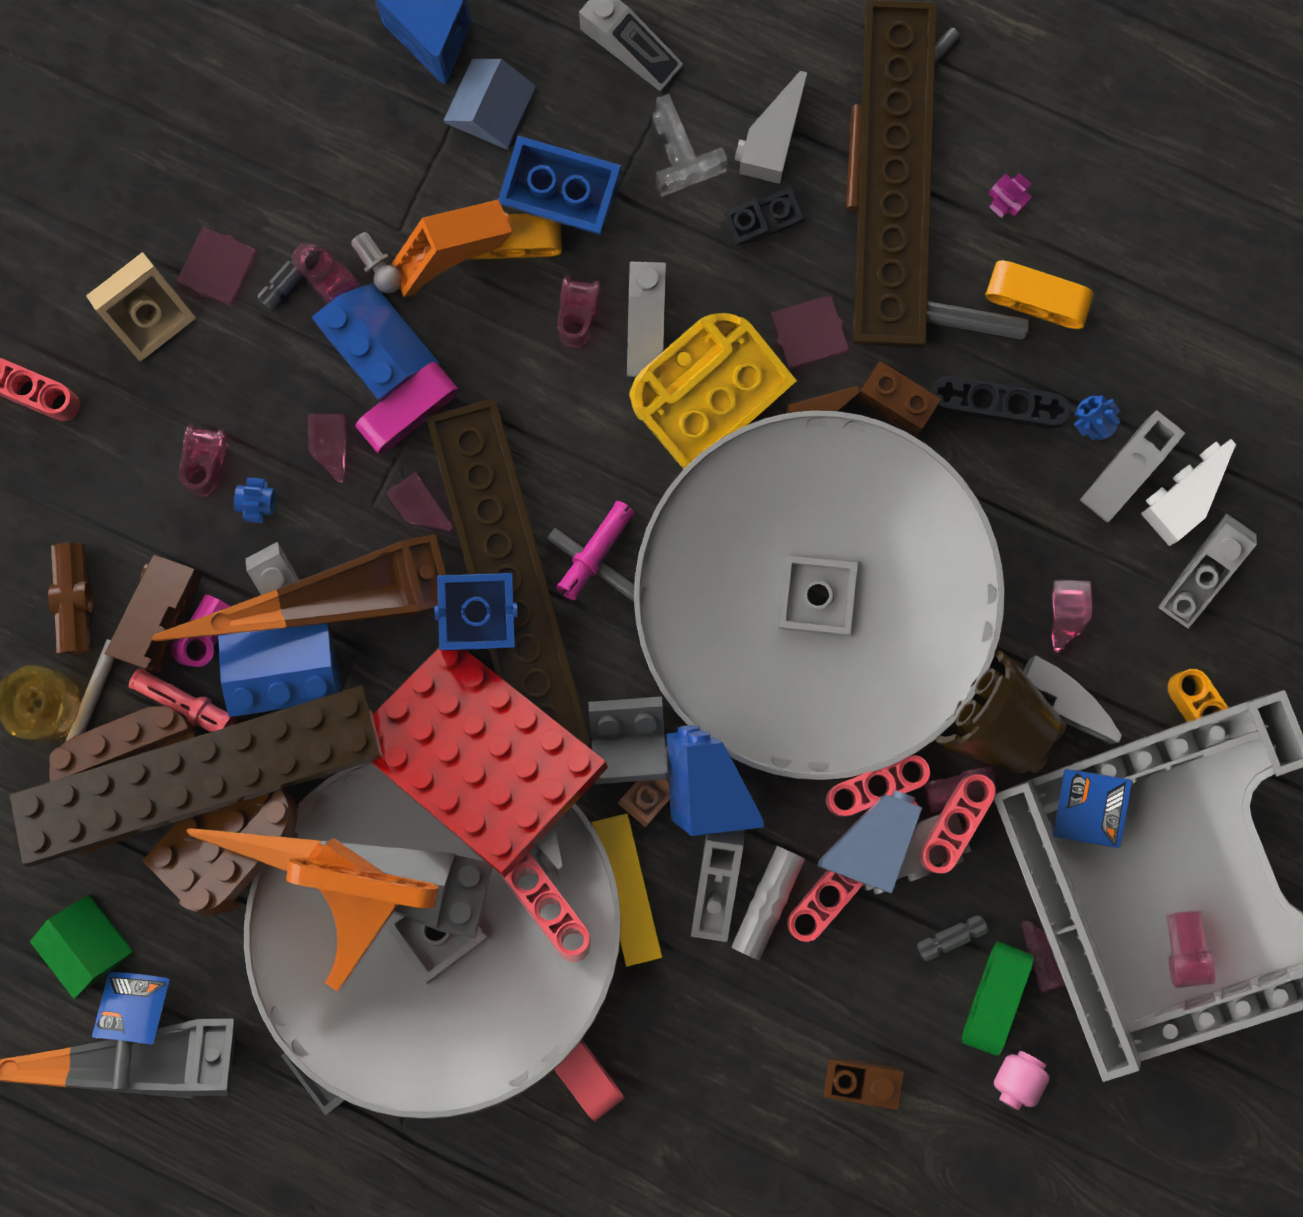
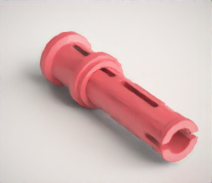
M138 668L129 681V688L187 717L186 720L194 728L200 726L209 732L235 725L238 716L228 717V712L211 704V699L205 696L196 698L152 675L143 668Z

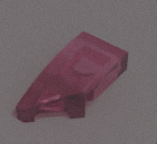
M308 414L310 455L316 461H319L337 482L344 481L346 414Z
M416 472L386 491V494L406 522L448 531L454 528Z
M1054 580L1052 585L1054 610L1052 639L1054 653H1060L1071 639L1084 631L1086 624L1091 620V581Z
M1029 921L1022 922L1021 925L1028 952L1034 956L1032 966L1040 992L1043 993L1065 987V982L1046 933Z

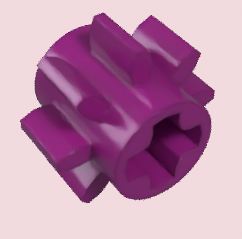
M1006 173L989 191L988 194L994 199L989 207L1001 218L1008 212L1015 218L1033 198L1027 192L1032 184L1020 173L1013 178Z

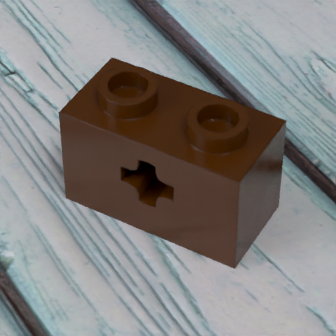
M881 361L878 362L856 401L916 438L941 400Z

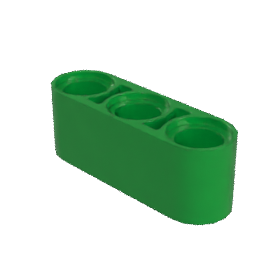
M999 941L995 943L963 1030L961 1040L963 1044L994 1056L1000 1055L1031 971L1033 954Z

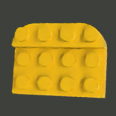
M718 313L698 320L643 368L635 378L629 396L638 419L643 420L684 469L701 452L715 442L748 425L797 380L746 319L729 313Z

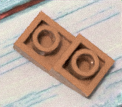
M666 747V760H667V771H668V753H667V747ZM669 771L668 778L636 781L618 802L622 808L644 827L651 822L670 800Z

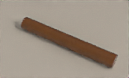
M860 104L851 106L846 209L850 211L858 210L862 105Z

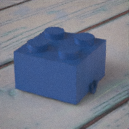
M512 573L437 576L438 605L435 606V620L439 621V650L515 647L514 618H517V603H513Z

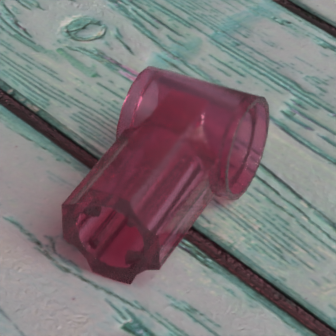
M993 765L963 771L958 776L926 782L924 784V795L929 812H942L958 783L963 778L971 775L981 774L988 777L995 786V794L998 793L999 789ZM973 781L967 787V795L973 802H980L984 796V789L980 783Z
M1201 911L1166 914L1172 954L1169 955L1168 965L1173 986L1175 988L1214 984L1215 966L1210 951L1206 949Z

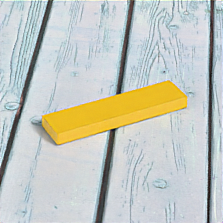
M628 814L592 822L593 828L608 855L615 877L620 905V943L626 967L662 958Z

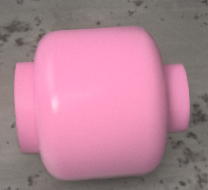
M1019 1051L1018 1055H1007L994 1079L995 1088L1002 1093L999 1100L1016 1110H1020L1022 1105L1028 1107L1036 1106L1050 1079L1048 1073L1044 1070L1046 1064L1023 1051Z

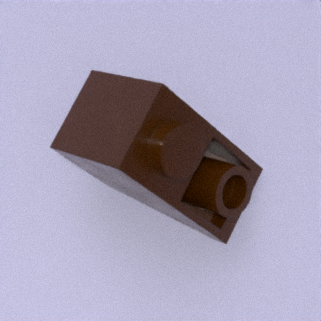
M829 1058L823 1097L898 1110L904 1072L899 1067Z

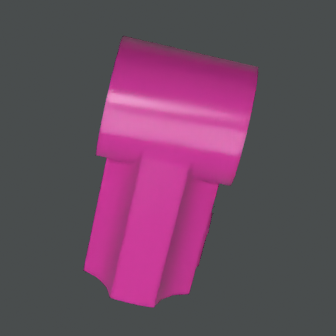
M205 595L190 621L230 606L210 595ZM219 635L174 639L171 645V654L180 664L194 667L204 666L213 657L214 645ZM194 640L198 645V653L194 658L190 659L186 653V648Z

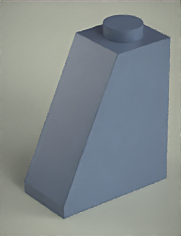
M894 791L892 796L882 795L819 860L818 867L887 893H892L922 807L913 804L914 797L898 791Z

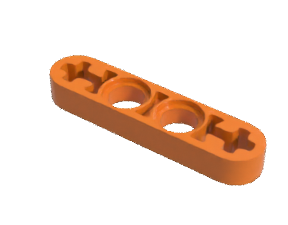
M305 858L289 859L286 876L288 882L301 886L423 909L435 908L439 886L426 881Z

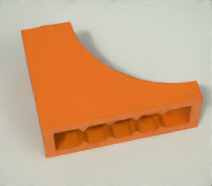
M499 200L423 217L391 264L401 273L400 290L403 297L417 294L430 280L456 264L479 254L501 248L513 231L510 218L503 211Z
M332 838L324 846L318 843L307 857V859L384 873L335 838ZM319 889L330 906L337 929L336 957L325 984L338 991L346 983L399 904Z

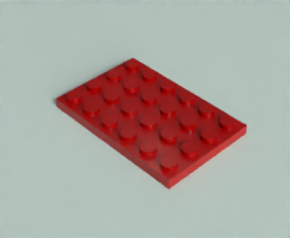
M438 648L373 714L383 758L371 761L370 763L504 878L608 768L604 759L465 649L439 650Z

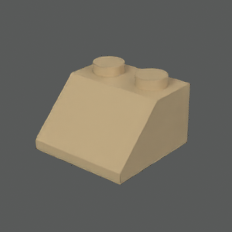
M143 252L86 295L98 314L140 362L196 319L194 314Z

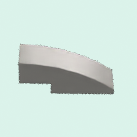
M1034 656L1028 660L1023 672L1041 694L1050 700L1049 703L1059 714L1062 722L1109 744L1119 743L1122 737L1121 733L1110 716L1087 690L1058 667L1040 657Z

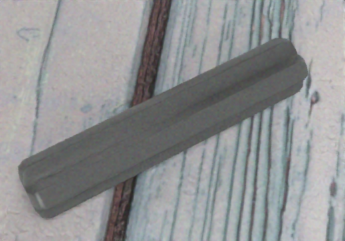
M927 302V323L1016 339H1024L1028 332L1029 322L1024 318Z

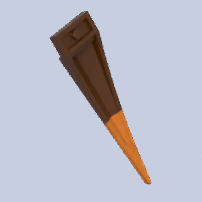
M431 534L399 541L274 591L156 633L151 640L164 641L409 616L434 610L435 606L438 605L437 576L446 575L436 535Z

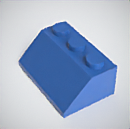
M518 136L498 200L503 207L601 235L612 212L622 180L621 165Z
M374 283L340 294L312 316L320 331L379 402L426 365L432 362H437L440 365L438 360Z
M330 624L218 636L221 686L228 717L290 708L341 691L342 683Z

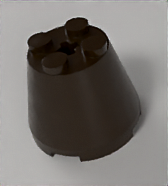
M996 649L989 669L980 677L976 684V694L971 701L962 707L956 720L935 741L950 751L1016 774H1022L1029 770L1037 773L1045 766L1047 762L1046 754L1054 742L1064 734L1066 724L1060 720L1056 710L1016 662L999 649ZM961 701L958 702L956 710L961 705Z

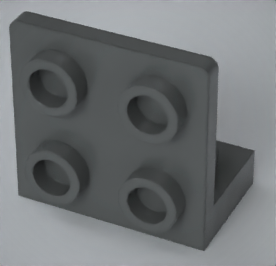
M662 697L588 702L592 751L604 759L608 765V768L594 782L595 784L650 781L668 778Z

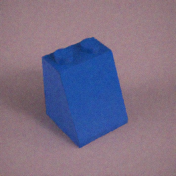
M375 0L383 25L439 82L446 84L473 23L468 0Z
M696 725L678 727V732L666 734L671 820L691 836L764 828L763 818L723 742L711 736L710 732L700 730V726Z

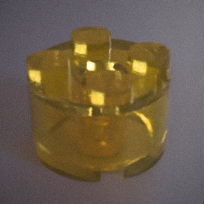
M28 665L17 669V671L6 676L0 682V721L10 734L22 739L45 742L64 737L69 733L77 717L81 701L77 685L66 675L49 668ZM35 700H42L40 708L34 707Z

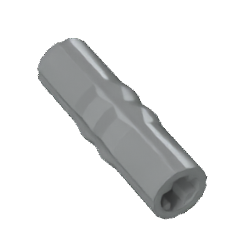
M776 847L731 948L760 961L774 927L788 901L791 889L805 861L804 858L781 847Z

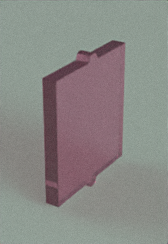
M202 227L177 279V283L199 292L202 298L209 296L231 306L257 251L234 240L230 234L224 236L206 227Z
M831 295L771 313L778 334L777 344L782 346L789 369L848 351L841 328L843 320L838 318Z

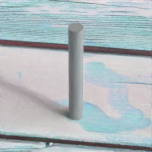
M108 639L105 642L66 741L85 733L115 660L114 657L104 654L110 643Z

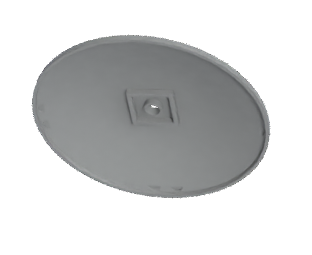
M803 411L765 418L741 427L701 452L683 469L665 492L646 528L635 572L634 607L641 648L648 667L662 694L687 725L700 726V730L710 732L711 736L724 743L731 758L750 767L775 775L797 779L826 780L862 775L869 771L874 772L893 765L928 745L956 720L962 707L971 701L976 694L975 687L978 680L992 663L1000 638L1004 615V580L998 545L989 520L967 483L943 457L909 433L879 420L838 411ZM821 584L827 588L829 598L825 604L818 606L809 601L807 593L811 586ZM961 701V705L956 710L958 702Z
M370 762L337 772L311 791L298 804L297 825L295 833L299 834L298 839L330 841L332 838H335L340 843L455 853L458 856L484 861ZM574 803L554 825L564 869L562 877H559L554 870L549 873L544 870L534 856L538 853L535 847L529 852L587 928L591 940V949L585 959L579 962H570L560 956L501 875L493 868L475 939L446 933L441 940L431 941L426 936L428 926L393 913L346 983L338 991H335L325 984L334 965L337 951V929L329 904L319 889L290 883L286 880L287 871L266 864L253 878L247 899L244 920V954L247 975L258 1010L274 1040L289 1059L320 1086L351 1104L377 1113L417 1119L455 1117L499 1105L523 1093L550 1074L576 1048L594 1023L610 988L619 953L621 923L615 877L608 855L598 834L580 808ZM526 874L519 880L518 886L521 889L530 890L537 885L539 879L535 875ZM547 904L542 908L540 916L546 920H553L560 915L561 908L556 904ZM569 934L565 937L563 946L568 950H577L583 945L584 939L579 934Z

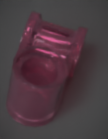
M309 242L302 243L293 252L292 259L295 268L306 278L327 304L340 294L349 292L352 288L357 289L360 286L358 280L322 246ZM317 251L319 263L315 268L308 270L304 262L305 257L309 252Z
M564 276L557 323L559 338L566 347L576 349L583 347L588 342L599 299L600 281H594L591 284L573 281L570 276ZM572 322H577L583 326V329L577 334H571L565 330V327Z
M189 424L186 428L179 479L193 495L206 497L212 494L218 486L222 460L227 449L228 436L225 429H219L217 432L198 429L196 425ZM199 470L206 471V477L201 483L191 484V478L195 472Z

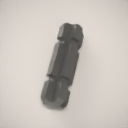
M298 248L291 256L293 260L291 262L287 261L269 281L271 283L269 288L265 286L258 294L259 301L267 308L274 309L281 302V295L286 296L303 277V270L308 271L315 263L314 256L305 248Z
M975 915L967 919L965 924L960 922L935 934L933 939L929 937L920 941L917 944L920 955L925 961H930L938 957L939 952H949L970 942V938L973 936L978 938L987 934L988 926L981 915Z

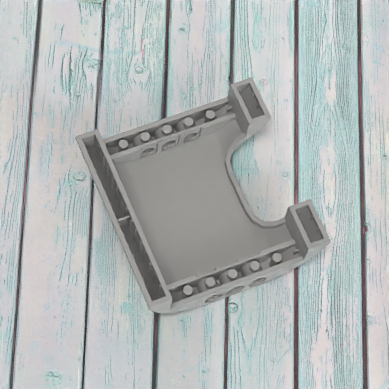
M1285 690L1217 711L1083 759L1000 791L994 796L997 809L1103 1082L1139 1071L1141 1061L1303 1010V912L1289 903L1282 893L1252 820L1250 810L1253 791L1262 780L1274 774L1277 777L1303 768V734ZM1065 769L1131 780L1126 820L1119 848L1053 836Z

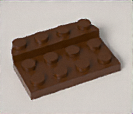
M167 706L147 707L77 735L62 744L60 748L53 750L49 757L50 782L194 738L198 735L194 727ZM126 838L80 851L76 854L82 857Z
M281 789L177 821L142 861L181 900L179 904L202 916L217 915L225 911L231 913L241 905L236 898L266 864L194 838L186 830L192 828L297 838L299 834L295 833L299 805L285 789Z

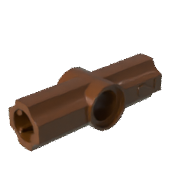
M69 542L51 545L53 584L49 586L48 602L51 614L55 616L57 654H84L91 652L89 613L93 611L94 597L92 586L87 581L85 544Z

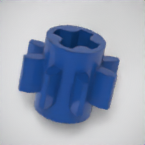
M1103 395L1090 396L1078 405L1077 412L1074 413L1078 421L1074 425L1082 436L1088 434L1091 440L1106 439L1116 431L1118 424L1121 422L1117 417L1120 410L1113 399L1106 401Z
M247 477L246 486L238 485L236 487L234 509L235 512L243 513L242 518L246 519V522L263 523L264 515L274 514L276 491L274 488H267L268 482L265 479Z

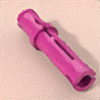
M615 502L613 508L583 551L576 553L573 557V565L556 586L560 593L566 590L565 597L571 600H575L578 597L579 592L588 579L598 573L600 570L598 565L630 519L634 517L635 513L631 508L627 512L624 511L628 506L625 503Z

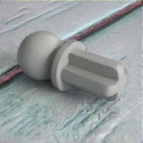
M367 232L356 236L351 242L352 247L367 266L364 268L365 272L367 273L372 269L375 272V286L383 293L397 291L400 288L402 276L397 268L392 265H386L384 262L389 255L387 253L382 254Z

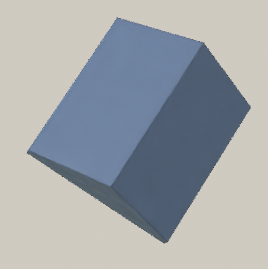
M472 59L443 121L445 124L508 150L534 95L536 86L502 59Z

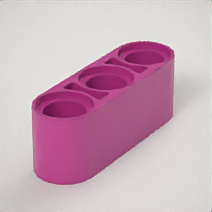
M432 362L363 415L356 423V428L378 454H383L427 420L426 417L435 414L457 395L459 389L439 364Z

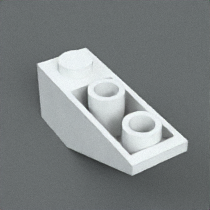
M1232 439L1222 446L1217 441L1199 455L1204 461L1193 469L1190 464L1173 477L1177 484L1168 491L1161 487L1146 500L1149 507L1141 514L1169 546L1179 541L1206 518L1236 445Z

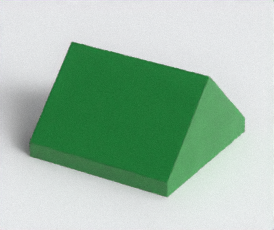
M91 895L85 896L49 918L30 941L73 999L81 996L134 953V950Z

